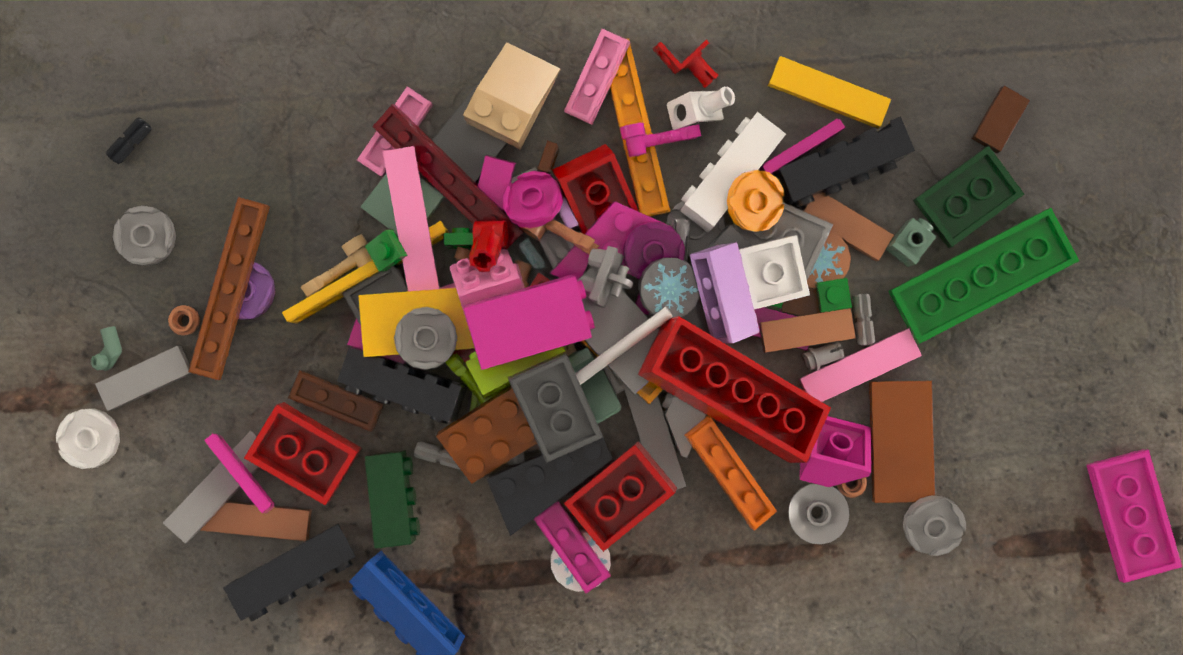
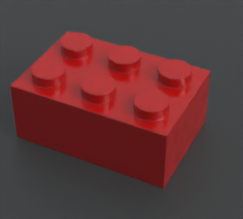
M282 402L276 404L244 459L326 505L334 496L362 448L292 406Z
M638 441L573 494L564 504L604 552L674 495L677 487Z

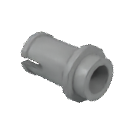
M839 341L817 349L808 348V351L803 353V360L808 370L814 369L818 371L822 365L843 359V349L838 350L841 347Z

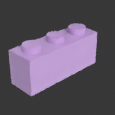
M737 242L716 245L690 254L710 335L725 344H730L759 333L757 316L754 311Z

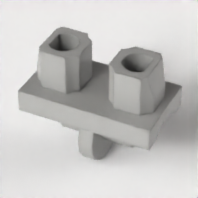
M608 246L607 250L594 248L591 250L588 265L599 269L596 279L584 275L580 279L584 285L586 297L597 306L603 308L606 307L610 295L619 297L622 288L631 289L633 282L626 278L629 268L621 265L624 256L617 252V248Z

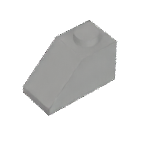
M667 392L662 403V407L666 408L664 416L679 454L687 458L692 445L684 435L700 423L706 414Z

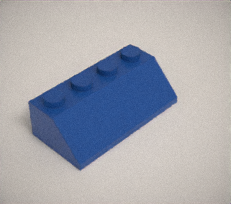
M382 551L371 558L349 581L353 585L352 591L363 601L367 600L374 607L375 615L383 622L388 621L396 629L394 632L398 639L404 644L409 643L417 651L416 655H455L458 652L465 635Z

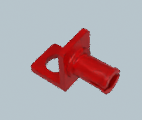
M707 39L681 63L662 42H659L652 48L674 74L683 68H688L704 88L712 83L713 79L715 80L718 77V73L701 57V51L709 44Z

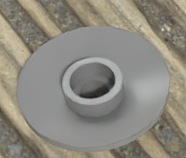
M812 483L800 488L794 494L788 507V519L793 531L801 539L812 544H826L836 540L845 531L849 522V506L843 494L833 486L825 487ZM814 507L821 508V515L819 517L812 516L811 511Z

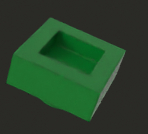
M453 228L452 233H444V245L448 249H457L458 247L471 249L473 233H470V228Z
M393 229L383 231L365 245L379 272L389 270L408 256Z
M847 278L815 283L820 313L852 308Z

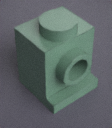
M922 218L907 220L892 238L886 251L907 267L916 265L920 257L937 237L931 232L934 229L933 226ZM913 234L920 239L919 244L912 242L911 237Z

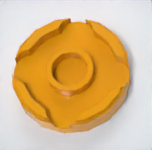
M752 170L742 173L733 181L728 191L727 207L733 222L741 229L753 232L770 229L778 222L784 210V204H782V196H784L783 187L779 180L770 172Z

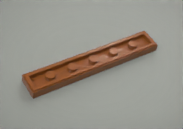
M240 197L237 199L189 367V373L215 380H221L270 209V206Z

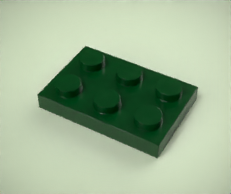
M987 146L913 201L945 245L951 248L1022 197L1024 193L992 149Z

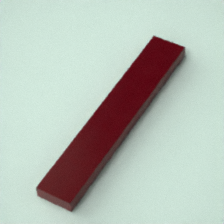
M391 104L372 126L395 149L414 146L419 172L472 224L475 221H506L509 232L508 246L501 249L507 250L524 233L518 225L511 222L506 212L478 187V184L395 104Z

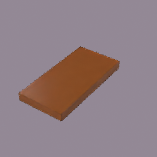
M932 381L869 382L872 502H916L920 498L931 495L935 496Z

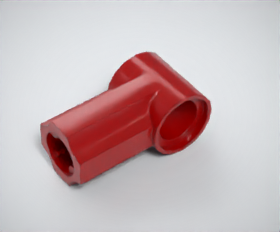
M506 221L474 222L472 232L473 245L469 254L470 266H474L479 272H490V269L497 264L501 248H507L509 232Z

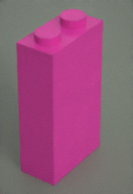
M569 275L464 305V313L481 370L592 338L590 330L594 329L595 326L590 310L585 311L582 299L586 298V292L582 281H577L575 276Z

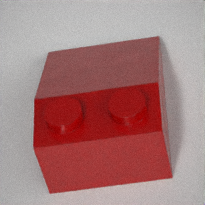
M606 144L552 169L562 189L563 196L583 234L588 231L613 201L638 211L615 154Z

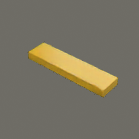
M782 56L778 58L768 84L769 87L877 129L881 127L891 102L890 98Z

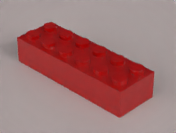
M680 316L670 318L662 324L638 373L644 379L789 463L808 462L831 409L828 405Z

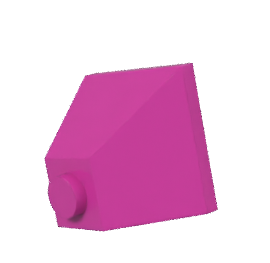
M827 416L808 462L800 463L799 480L832 487L868 477L871 474V427Z

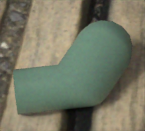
M116 326L100 330L104 348L99 354L91 358V365L95 370L107 371L111 369L122 353Z

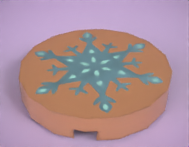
M831 231L807 280L808 287L816 289L815 283L842 279L849 270L851 256L848 246L840 236Z

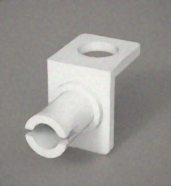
M724 86L718 91L688 92L668 102L667 109L672 129L676 130L687 127L696 122L723 120L722 108L734 104V92L731 88ZM680 104H683L686 109V117L683 121H680L677 117V108Z

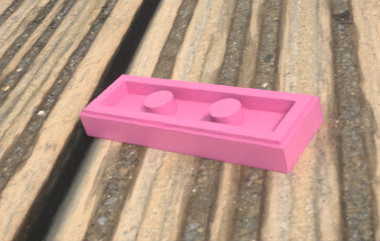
M601 29L566 105L565 113L593 125L630 45L629 40Z
M408 86L395 103L418 127L433 106L430 101ZM376 131L357 161L383 178L386 174L383 151L395 148Z

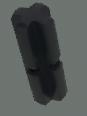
M136 118L123 132L125 136L123 138L119 137L106 151V155L117 164L122 163L135 149L133 145L135 143L138 145L149 134L152 127L144 119Z

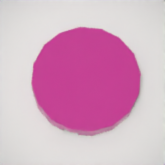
M531 171L523 173L517 177V181L513 184L510 183L506 187L502 197L503 209L511 222L519 227L535 228L543 226L553 220L561 209L563 203L562 189L558 182L546 172Z

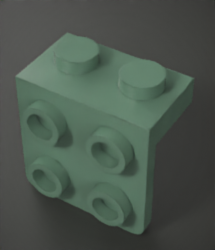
M588 347L575 351L569 356L575 373L597 358ZM604 369L581 384L597 424L621 410L620 401Z

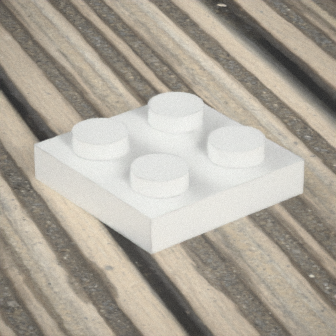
M797 235L739 249L754 310L810 295Z

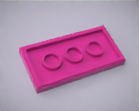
M1141 449L1086 464L1119 581L1126 583L1181 568V560L1149 450Z

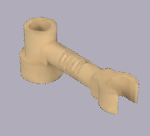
M362 234L342 245V249L348 256L345 260L301 286L307 297L320 291L356 266L360 268L372 261L365 247L368 243Z

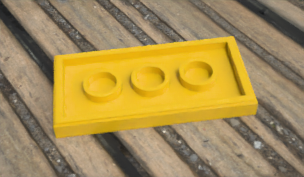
M456 288L358 295L364 357L398 355L399 353L396 350L394 341L396 326L404 315L413 309L422 307L439 309L449 316L457 334L455 350L475 348Z

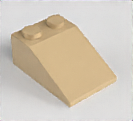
M506 43L476 88L463 114L467 124L521 150L560 72V68Z

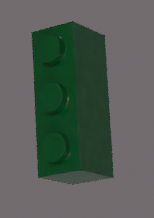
M406 450L365 456L374 548L412 544L416 540V536L420 535V524L418 517L413 515L412 505H416L417 499L415 487H410L409 475L413 474L411 456L407 457Z

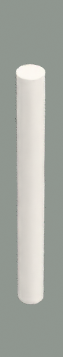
M667 307L661 309L575 373L580 385L672 318L673 315Z

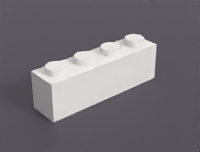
M759 112L751 120L745 117L735 130L739 136L733 143L729 139L717 153L721 157L717 164L713 165L710 162L699 176L703 179L702 183L698 188L692 185L681 199L685 204L680 212L707 233L712 230L728 209V191L733 181L744 172L759 170L786 135V133Z

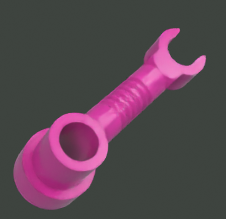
M644 123L620 127L622 140H626L629 157L646 154V147L701 137L699 124L649 135L645 133Z

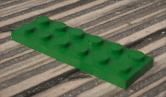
M1048 208L888 292L907 328L910 329L916 344H920L1079 262V259L1052 208Z

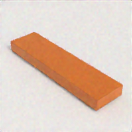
M707 416L684 435L751 529L755 531L777 512L711 417Z

